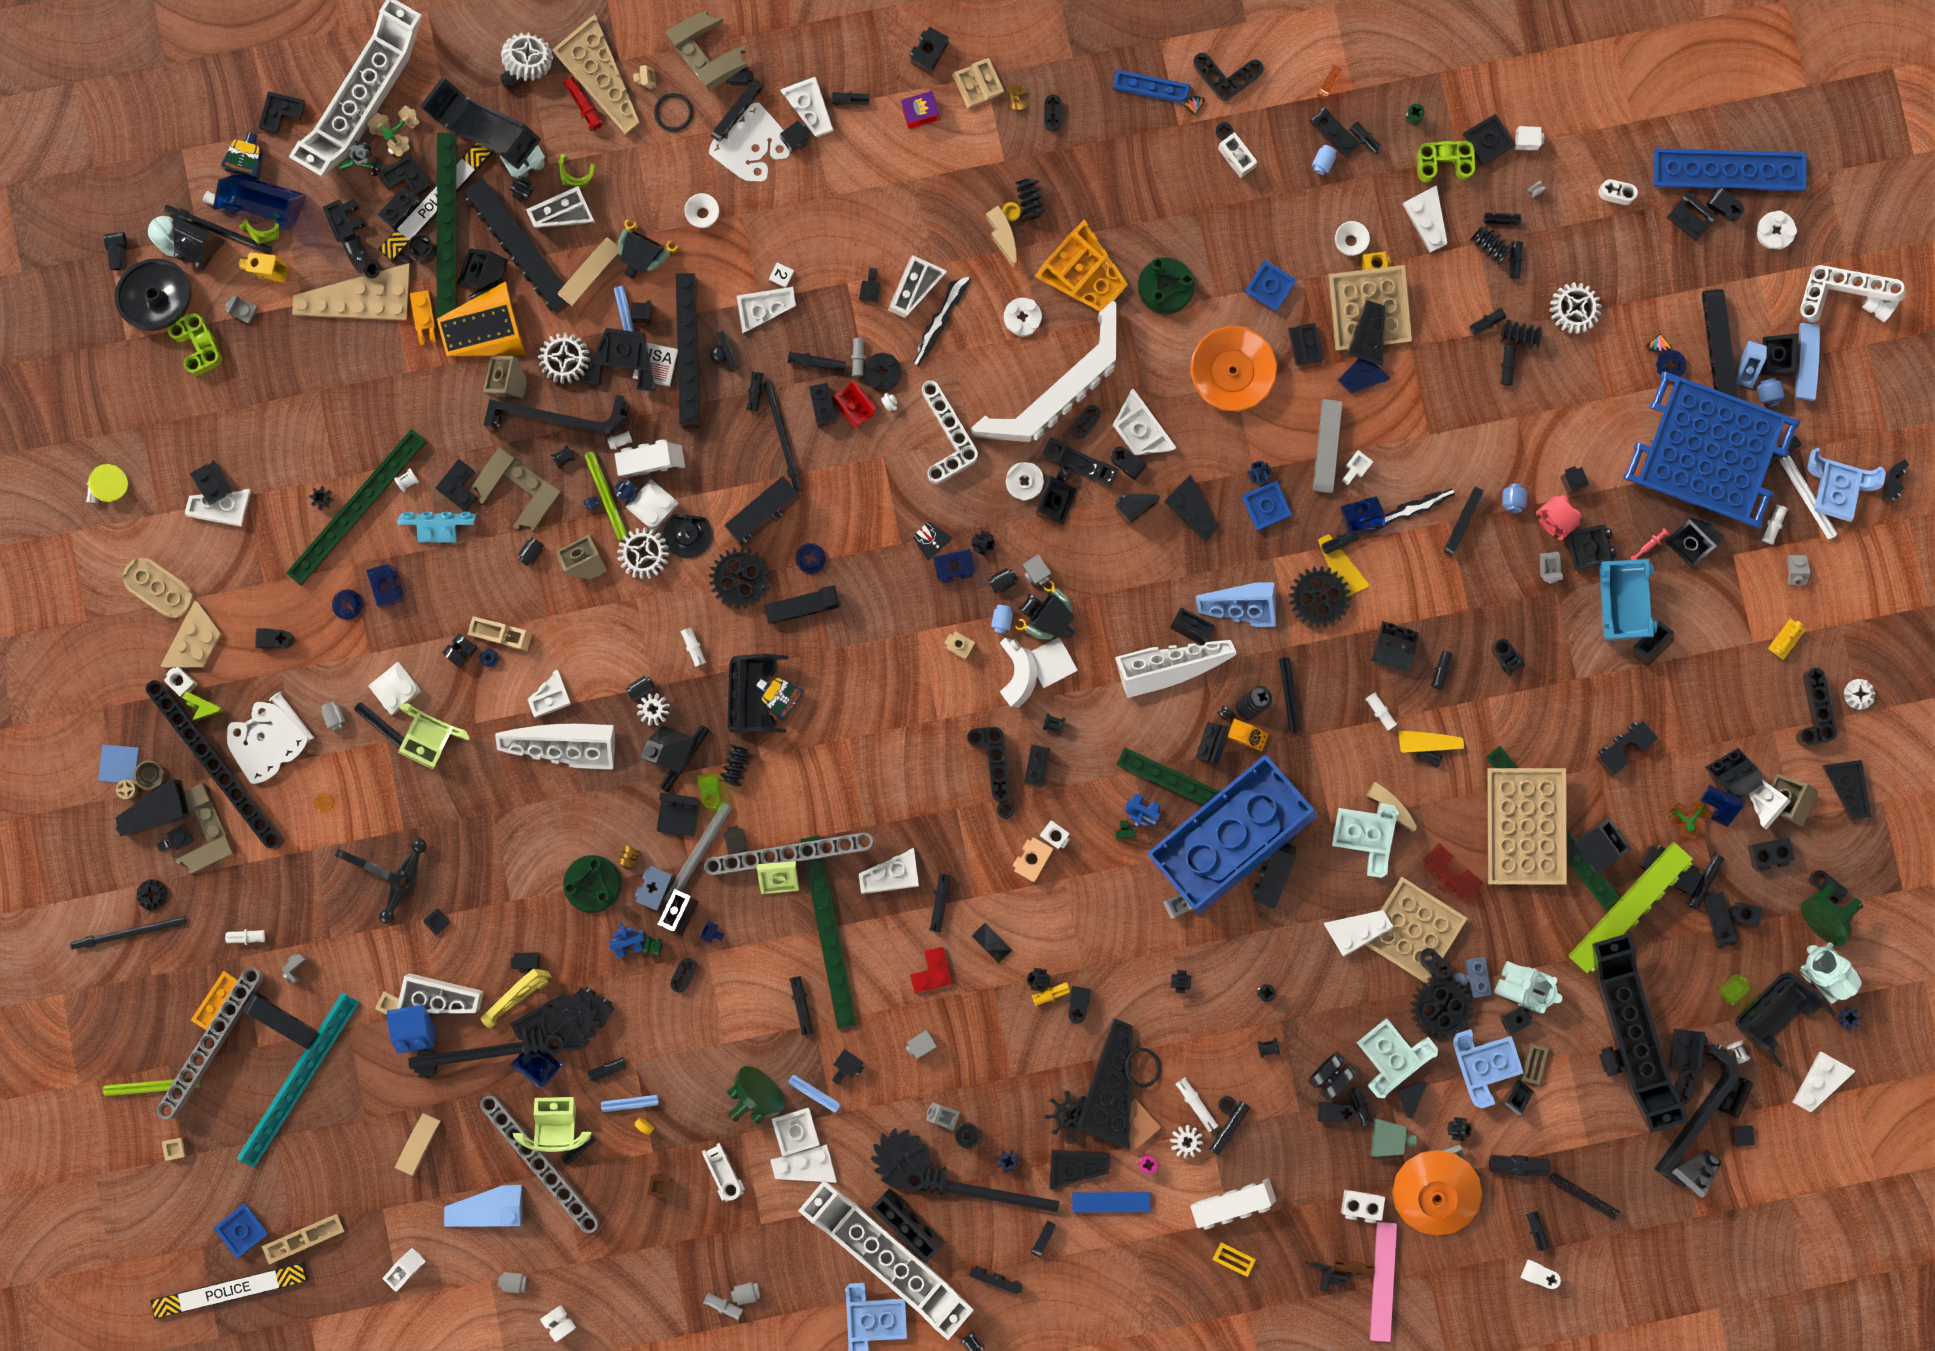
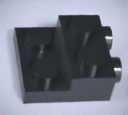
M1605 524L1573 531L1567 535L1575 571L1600 566L1601 562L1614 561L1617 553L1615 547L1610 544L1609 539L1613 538L1610 527L1607 528Z

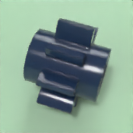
M1263 461L1254 462L1251 465V470L1247 471L1252 483L1256 482L1258 485L1267 483L1269 476L1273 475L1271 467Z
M620 480L614 486L617 489L614 494L624 503L627 500L633 502L638 496L635 493L637 488L629 480H626L624 483Z
M1846 1006L1845 1011L1838 1009L1840 1014L1835 1019L1839 1020V1027L1846 1025V1030H1851L1852 1025L1858 1027L1857 1021L1862 1019V1017H1858L1856 1014L1858 1009L1851 1011L1850 1006ZM1845 1016H1851V1020H1845Z
M1003 1150L1002 1158L997 1157L1001 1161V1164H998L997 1167H1003L1004 1173L1007 1172V1169L1014 1173L1013 1167L1020 1166L1015 1161L1019 1158V1155L1014 1157L1012 1155L1013 1150L1009 1154H1006ZM1010 1156L1011 1161L1014 1163L1006 1167L1003 1159H1007Z

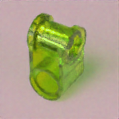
M717 772L697 775L703 805L709 810L717 809L721 803ZM710 796L716 799V801L713 802V805H710L708 802H706L710 799Z

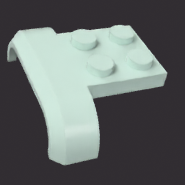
M1379 803L1377 814L1338 808L1332 846L1368 851L1367 876L1384 877L1388 873L1389 854L1399 810L1395 805Z
M1387 1018L1356 1042L1380 1072L1368 1084V1087L1378 1098H1385L1392 1089L1427 1061L1436 1057L1438 1053V1048L1429 1037L1410 1048Z

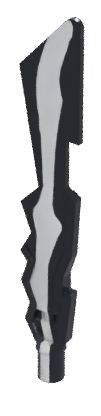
M970 277L950 282L940 313L933 314L932 323L926 327L927 331L922 334V342L918 344V353L913 364L920 366L923 358L929 354L936 344L934 342L936 337L941 334L948 323V314L954 304L957 306L971 281Z
M1452 488L1442 492L1425 495L1421 500H1412L1398 505L1395 511L1385 515L1382 511L1355 522L1354 526L1374 534L1399 517L1408 520L1413 514H1422L1423 511H1430L1433 506L1440 505L1443 500L1454 496L1455 493Z

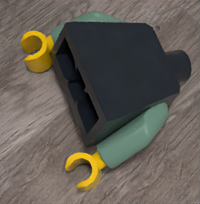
M629 219L625 220L626 229L622 230L617 241L618 252L621 256L620 261L628 265L624 274L632 279L635 278L638 271L645 273L663 265L670 257V254H674L678 248V245H676L674 249H670L669 245H671L672 241H668L666 249H664V245L635 231L637 229L636 222H634L633 226L629 227Z
M1048 581L1052 588L1046 589L1043 586L1044 592L1048 595L1029 619V625L1023 619H1019V621L1024 623V626L1022 628L1015 627L1019 631L1026 630V633L1038 639L1060 638L1063 633L1070 638L1076 632V628L1070 624L1074 619V615L1071 613L1072 606L1070 600L1058 588L1055 589L1053 581Z

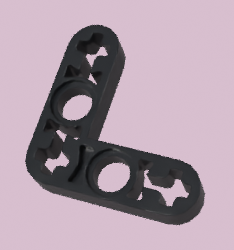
M1206 53L1197 54L1193 61L1196 71L1222 101L1231 99L1259 78L1263 72L1262 62L1251 60L1226 78ZM1199 58L1206 60L1205 66L1209 68L1206 73H1204L1206 68L1202 64L1198 65ZM1251 66H1258V73L1253 71L1248 77L1246 73L1250 72ZM1209 73H1217L1219 79L1214 82L1210 81L1208 78ZM1236 76H1243L1245 83L1238 85L1234 79ZM1229 82H1231L1233 87L1229 89L1228 95H1222V88L1227 89L1230 87Z

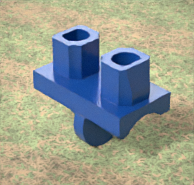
M1135 794L1131 800H1128L1123 811L1129 813V819L1135 821L1133 825L1135 828H1137L1139 823L1144 826L1147 823L1155 826L1160 816V805L1151 802L1147 808L1141 805L1144 798L1138 794Z
M620 924V931L614 932L615 938L609 940L610 950L614 951L617 958L627 955L625 946L631 944L634 952L644 950V933L642 929L634 931L633 927L625 929L624 924Z

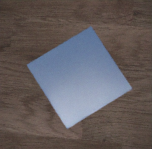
M102 744L98 781H135L134 771L137 766L138 748Z

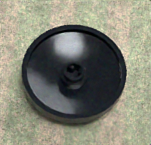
M159 258L143 260L131 266L119 279L115 289V305L121 317L132 327L143 331L162 330L176 323L187 311L192 296L191 284L184 271L175 263Z

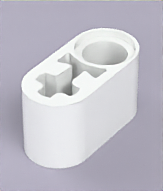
M1609 179L1601 185L1598 193L1603 200L1628 205L1637 197L1638 191L1632 184ZM1607 187H1610L1611 193H1608ZM1623 191H1629L1631 198H1626L1623 195Z

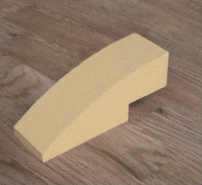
M996 206L986 213V219L995 230L991 233V238L1012 267H1015L1017 259L1014 237L1004 213L999 206Z
M472 617L467 635L527 651L532 633L505 624Z
M1374 782L1366 797L1378 804L1387 803L1395 805L1399 810L1396 823L1412 832L1415 831L1417 826L1402 803L1387 789Z
M422 1113L395 1166L396 1169L411 1176L416 1174L422 1158L425 1156L441 1122L440 1120Z

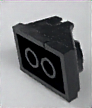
M175 217L172 222L174 258L182 260L183 257L195 262L197 269L205 270L219 247L223 246L225 240Z

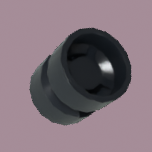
M416 234L408 241V250L416 261L426 264L434 260L437 250L428 236Z
M458 632L452 639L453 644L447 645L441 653L461 669L467 662L466 657L472 656L478 648Z
M965 1122L957 1127L955 1140L960 1147L965 1149L973 1148L979 1142L980 1132L975 1124Z

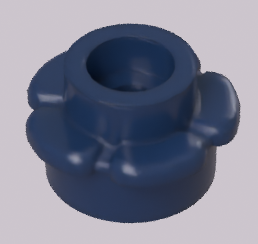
M598 496L583 500V508H587L588 511L597 509L601 501H599Z
M489 648L485 649L479 656L480 661H482L481 664L484 667L495 666L498 659L497 652Z

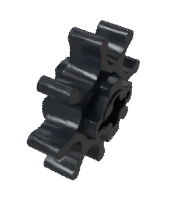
M1064 1091V1102L1059 1104L1054 1098L1049 1099V1102L1055 1106V1112L1052 1115H1044V1119L1053 1118L1056 1120L1057 1125L1051 1131L1052 1134L1057 1135L1061 1128H1065L1068 1132L1067 1139L1073 1140L1072 1132L1076 1127L1081 1112V1103L1085 1101L1086 1097L1080 1096L1077 1102H1072L1070 1100V1091ZM1066 1111H1067V1112H1071V1114H1070L1071 1117H1072L1071 1119H1068V1118L1066 1119V1117H1067V1114H1065Z

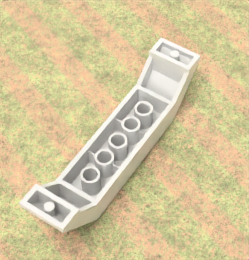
M397 0L385 1L379 11L380 14L372 37L314 130L304 139L298 141L289 155V158L321 177L349 156L351 153L349 148L357 144L356 140H360L368 127V120L378 111L410 59L422 15Z
M1112 301L1099 313L1097 321L1101 324L1099 344L1016 419H989L985 415L971 428L973 437L1031 442L1033 439L1037 441L1044 434L1043 432L1046 427H1053L1058 422L1057 419L1061 414L1066 415L1072 409L1075 401L1079 403L1085 398L1087 390L1095 389L1100 384L1099 381L1103 376L1107 378L1114 371L1116 361V303Z
M826 1181L819 1185L798 1210L810 1222L829 1234L909 1303L947 1340L951 1338L974 1310L941 1276L855 1202Z

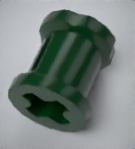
M1420 104L1411 105L1406 113V121L1413 125L1419 124L1425 114L1424 107ZM1412 112H1413L1414 114H1415V113H1418V114H1419L1418 117H1417L1416 115L1412 116Z

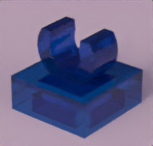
M707 920L700 939L712 943L713 938L722 940L724 933L717 931L719 925Z

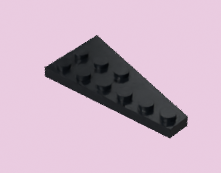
M1114 1018L1075 1129L1130 1149L1131 1082L1125 1072V1062L1132 1049V1025ZM1130 1060L1129 1071L1131 1074L1132 1062Z

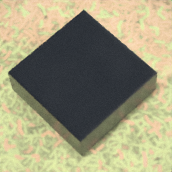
M438 908L423 920L425 925L436 936L451 923Z
M1753 1125L1732 1126L1734 1146L1755 1145Z

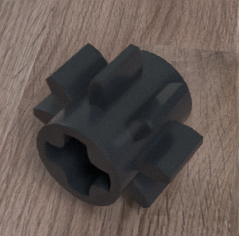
M522 177L521 180L516 178L510 188V191L514 192L512 196L519 201H522L523 198L528 200L534 190L530 186L532 182L525 177Z
M321 486L320 490L313 488L314 493L309 496L314 501L311 505L313 507L318 505L320 511L325 506L330 508V501H334L329 496L332 491L328 490L325 492V487ZM320 495H323V496H324V497H323V499H324L323 502L320 501V498H319Z
M981 530V534H975L972 538L973 551L984 556L986 552L991 553L995 547L994 535Z
M1034 968V972H1030L1027 976V983L1031 986L1030 990L1044 992V988L1049 987L1051 983V977L1047 974V969Z
M1177 970V974L1172 973L1171 988H1175V993L1185 994V989L1190 990L1192 976L1187 975V971Z
M1454 1117V1121L1448 1123L1447 1132L1452 1136V1140L1465 1141V1137L1471 1135L1472 1127L1470 1123H1467V1118Z

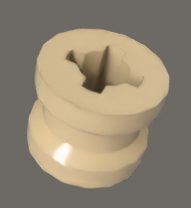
M122 780L116 786V793L122 799L134 798L139 792V786L133 780Z

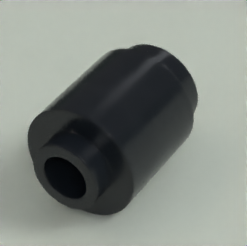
M745 67L727 79L726 83L735 86H749L750 82L753 81V71H750V67Z
M531 537L517 555L520 557L518 560L526 566L529 564L534 565L543 552L542 548L544 545Z
M1005 568L991 576L992 578L988 581L996 594L999 591L1001 593L1016 585L1015 580L1018 578L1013 569L1009 571L1008 568Z
M643 675L629 684L626 691L633 702L636 700L640 701L642 697H646L654 692L653 687H655V684L650 676L646 678Z
M1612 1046L1601 1049L1602 1053L1599 1054V1058L1607 1076L1622 1073L1621 1068L1623 1065L1618 1050H1613Z

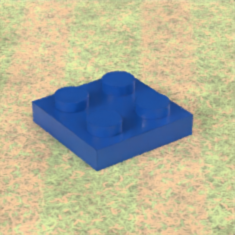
M1264 260L1244 293L1277 312L1297 279Z
M1277 480L1241 496L1256 531L1292 516Z
M246 1203L214 1227V1230L236 1258L241 1257L269 1234Z

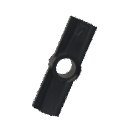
M1490 1155L1489 1172L1510 1173V1175L1549 1176L1550 1159L1529 1158V1156Z

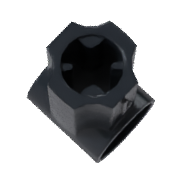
M125 232L104 234V245L108 251L109 269L111 271L127 269L125 252L127 238Z

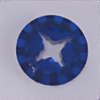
M1676 350L1664 351L1657 357L1655 364L1657 373L1661 376L1662 372H1668L1681 377L1686 370L1685 357ZM1670 359L1673 364L1678 365L1673 367L1671 371L1669 367L1664 366V364L1669 363Z
M807 543L798 549L795 561L801 571L813 574L819 572L824 567L826 555L819 545ZM814 551L813 556L818 561H811L807 566L808 560L803 555H810Z
M350 589L341 590L335 594L332 601V610L336 616L344 620L357 617L363 607L360 595ZM341 599L345 601L350 599V605L353 610L347 607L343 609L344 604Z

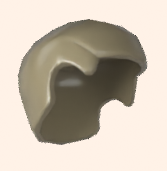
M144 761L138 764L134 771L136 784L145 790H153L160 786L164 777L162 767L155 761Z

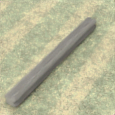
M723 802L665 895L664 900L666 902H669L674 889L681 892L730 813L732 807L729 804Z

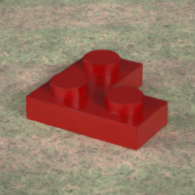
M943 947L924 951L929 970L910 975L914 993L951 985L952 982Z

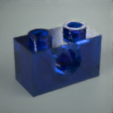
M1377 496L1341 506L1342 521L1348 535L1385 525L1384 510Z
M970 549L933 557L938 582L942 581L943 584L953 582V578L961 577V579L971 578L972 574L975 573ZM953 562L960 565V569L956 572H952L949 569V565Z
M388 563L366 570L377 607L381 609L402 602L401 597L404 594L401 586L397 585L396 578H398L395 567L392 568ZM385 581H390L391 583L388 590L382 589V584Z

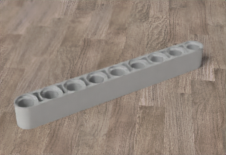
M858 833L712 857L705 862L704 868L710 875L757 869L758 864L770 863L767 860L769 852L775 854V860L771 863L801 862L871 850L875 846V838L869 833ZM865 836L870 839V844L867 847H863L861 844V840ZM846 839L851 842V847L848 850H844L842 847V843ZM829 842L832 845V850L830 853H825L823 846ZM810 845L813 848V853L808 857L805 855L804 850ZM788 849L794 851V857L790 860L786 858V851ZM751 855L756 857V863L753 866L748 863V858ZM732 858H735L738 862L737 867L734 869L729 865ZM714 861L719 865L718 870L715 872L710 868L711 863Z
M247 968L242 973L158 1105L157 1114L160 1118L173 1120L178 1116L244 1012L243 1009L252 994L260 987L263 981V974L260 970ZM252 972H256V980L250 982L249 975ZM241 989H245L246 996L240 999L238 993ZM234 1005L236 1011L233 1015H229L228 1008ZM220 1022L225 1024V1029L222 1032L217 1030ZM209 1039L214 1040V1046L211 1049L207 1048V1041ZM202 1055L204 1058V1062L202 1065L198 1066L196 1064V1059L198 1056ZM191 1072L193 1079L188 1083L185 1080V1076ZM178 1089L182 1090V1097L180 1099L175 1098V1091ZM167 1106H170L172 1109L169 1116L164 1114V1109Z
M494 1095L484 1097L480 1103L482 1111L585 1233L596 1231L600 1225L599 1218L543 1151L532 1150L531 1154H526L523 1151V1145L511 1137L512 1129H517L526 1138L534 1141L501 1100ZM488 1099H492L495 1102V1107L492 1110L486 1107ZM500 1114L507 1116L508 1120L504 1125L498 1121ZM539 1158L545 1162L543 1169L536 1167L535 1162ZM552 1173L557 1176L556 1184H551L548 1181L549 1174ZM564 1188L570 1192L568 1199H563L560 1195L561 1190ZM577 1203L582 1206L581 1214H576L573 1211L574 1204ZM586 1219L594 1220L595 1226L593 1229L586 1227Z

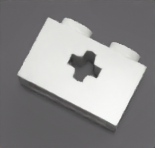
M1235 132L1219 144L1218 150L1240 179L1256 168L1258 162Z

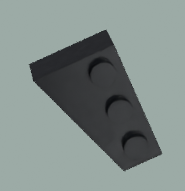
M1285 843L1267 859L1265 866L1262 865L1258 875L1261 878L1259 883L1254 884L1251 893L1254 894L1253 901L1274 909L1276 908L1296 859V846Z

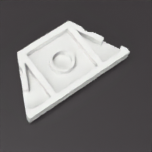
M1132 389L1113 423L1114 429L1132 454L1136 456L1175 450L1176 446L1136 391Z

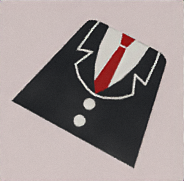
M930 522L926 523L913 536L927 561L953 538Z

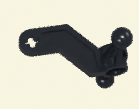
M418 838L412 842L411 847L413 851L394 873L341 849H337L334 855L391 881L387 907L379 914V920L383 924L392 923L394 920L393 911L415 886L419 854L424 852L427 847L423 839ZM406 877V882L400 885V880Z

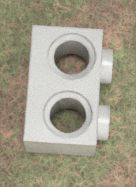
M1344 1190L1341 1213L1346 1215L1345 1218L1357 1220V1217H1363L1365 1222L1376 1223V1220L1382 1221L1385 1197ZM1352 1200H1356L1358 1203V1207L1354 1211H1350L1348 1208V1204ZM1375 1203L1377 1211L1374 1214H1369L1368 1206Z

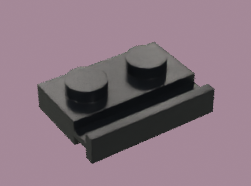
M1316 323L1288 328L1296 366L1323 361Z
M214 460L209 465L206 464L190 473L209 506L223 499L227 494L234 492Z
M1207 722L1195 758L1218 764L1230 727Z

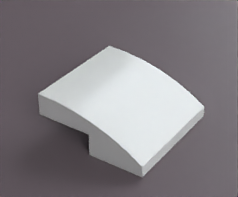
M1056 638L1031 651L1037 665V677L1043 688L1078 671L1060 638Z

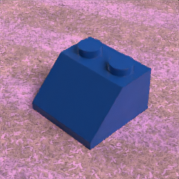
M424 1004L387 1010L390 1041L397 1054L434 1048L437 1029Z

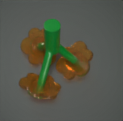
M1697 800L1691 804L1694 815L1692 818H1686L1688 816L1686 811L1688 807L1681 803H1677L1669 811L1670 822L1680 823L1682 820L1685 821L1680 824V834L1682 837H1688L1690 840H1693L1695 836H1700L1702 834L1701 824L1695 820L1698 817L1705 819L1712 816L1710 806L1702 800Z

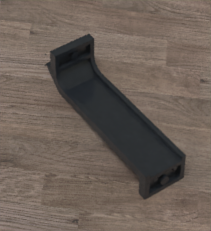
M444 77L439 80L420 106L421 109L430 115L429 117L450 132L456 133L458 136L503 157L518 170L541 140L524 123L467 97Z
M616 395L611 417L604 422H596L489 399L484 426L488 431L497 433V429H500L502 425V417L500 415L609 437L631 423L627 417L630 406L624 396Z
M1707 1044L1703 1052L1720 1065L1722 1070L1720 1079L1654 1168V1170L1674 1185L1682 1188L1686 1184L1672 1173L1675 1170L1674 1167L1739 1080L1735 1051L1726 1050L1719 1044Z

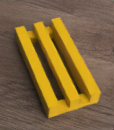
M1220 1242L1212 1259L1246 1277L1249 1276L1256 1259ZM1225 1248L1251 1262L1247 1264L1223 1252L1222 1249ZM1219 1255L1246 1267V1272L1219 1259Z

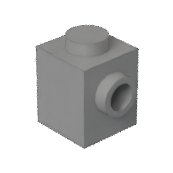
M1039 554L1022 565L1026 572L1023 575L1029 584L1033 582L1035 586L1037 584L1042 586L1050 580L1051 572Z
M925 1030L907 1041L908 1046L905 1048L911 1057L915 1055L917 1059L937 1046L928 1031Z

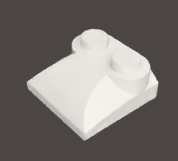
M650 479L638 492L633 502L630 501L626 508L647 527L654 529L655 532L677 508L679 503Z
M399 662L368 685L383 707L392 716L400 710L399 705L409 703L422 692Z

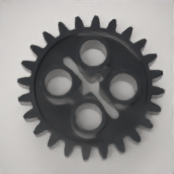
M734 547L731 554L726 550L727 556L724 557L719 554L721 561L714 560L717 566L710 567L714 574H709V577L714 580L709 582V585L715 586L711 591L712 593L718 592L716 599L722 597V604L728 601L729 608L735 604L736 609H739L740 604H743V607L747 609V603L754 607L753 601L756 600L760 603L759 596L766 597L763 590L770 589L765 585L771 582V579L766 578V576L771 574L770 571H765L768 564L762 565L764 558L757 559L758 552L751 555L750 548L747 553H744L743 547H741L740 552H737ZM738 562L739 568L736 571H731L729 569L730 563ZM750 568L757 569L755 577L747 575V571ZM724 572H729L735 576L742 574L744 579L754 581L756 585L743 580L737 583L736 578L724 575ZM727 579L733 581V585L729 589L723 588V582ZM743 586L751 588V592L748 595L741 594Z
M1315 566L1312 568V572L1306 569L1305 576L1300 573L1298 575L1300 580H1293L1297 586L1290 587L1294 593H1290L1288 596L1294 600L1290 601L1289 604L1295 605L1291 611H1298L1296 618L1302 616V623L1308 620L1309 627L1316 623V628H1319L1322 623L1324 628H1327L1328 622L1333 626L1335 624L1334 619L1337 621L1341 620L1339 614L1346 615L1343 608L1348 609L1350 607L1346 604L1347 601L1351 600L1350 597L1346 596V594L1351 592V590H1345L1348 583L1342 584L1341 581L1344 577L1337 578L1338 571L1331 574L1330 567L1326 572L1323 566L1320 567L1319 571H1317ZM1313 580H1320L1322 587L1320 589L1314 588L1312 585ZM1329 583V588L1322 596L1324 600L1321 599L1311 612L1310 608L1317 599L1315 594L1319 595L1325 585ZM1335 590L1338 594L1337 599H1331L1328 596V592ZM1308 595L1311 598V604H1304L1302 596ZM1318 606H1325L1327 614L1320 615L1318 613Z
M1450 977L1445 982L1432 981L1428 978L1427 985L1421 982L1422 989L1415 988L1418 995L1412 994V997L1416 999L1410 1002L1415 1007L1410 1012L1416 1014L1412 1019L1418 1021L1416 1026L1418 1028L1422 1027V1032L1426 1033L1429 1030L1428 1035L1431 1037L1436 1033V1037L1440 1038L1443 1033L1444 1037L1448 1038V1032L1455 1036L1456 1029L1462 1031L1460 1026L1462 1024L1468 1025L1464 1020L1472 1018L1468 1015V1012H1472L1473 1009L1468 1007V1005L1472 1004L1473 1001L1467 999L1471 994L1465 992L1467 990L1466 986L1460 988L1462 982L1459 981L1454 984L1455 978ZM1439 989H1443V995L1437 998L1436 992ZM1458 1000V1007L1452 1009L1451 1003ZM1441 1004V1005H1444L1445 1007H1444V1009H1441V1008H1439L1438 1006ZM1427 1005H1432V1010L1429 1013H1424V1008ZM1447 1016V1022L1440 1024V1018Z

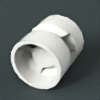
M1867 297L1862 308L1869 313L1874 312L1875 317L1885 322L1896 309L1899 302Z
M562 1305L540 1319L544 1327L550 1329L549 1334L554 1342H557L576 1328L572 1320L566 1318L567 1313Z

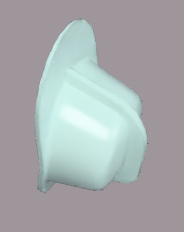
M167 216L157 217L149 224L148 236L164 254L174 257L173 219Z

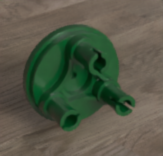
M1157 257L1156 260L1153 259L1144 267L1138 279V293L1141 301L1147 308L1159 314H1173L1181 311L1189 304L1194 293L1193 275L1189 268L1177 259Z
M597 855L583 856L574 861L567 869L563 881V888L568 901L578 910L587 913H597L611 907L618 899L622 885L621 876L616 866L610 860Z
M1827 884L1819 893H1815L1802 902L1801 913L1808 926L1820 938L1835 946H1843L1850 940L1852 935L1850 922L1853 920V916L1864 906L1859 899L1854 898L1845 908L1840 909L1829 900L1837 892L1835 887Z
M744 1066L736 1073L734 1085L727 1091V1094L733 1100L740 1097L738 1104L728 1112L729 1118L736 1113L731 1119L734 1122H737L746 1112L752 1110L754 1113L750 1115L751 1120L756 1124H760L765 1117L777 1115L784 1108L782 1093L774 1081L761 1070L751 1066Z

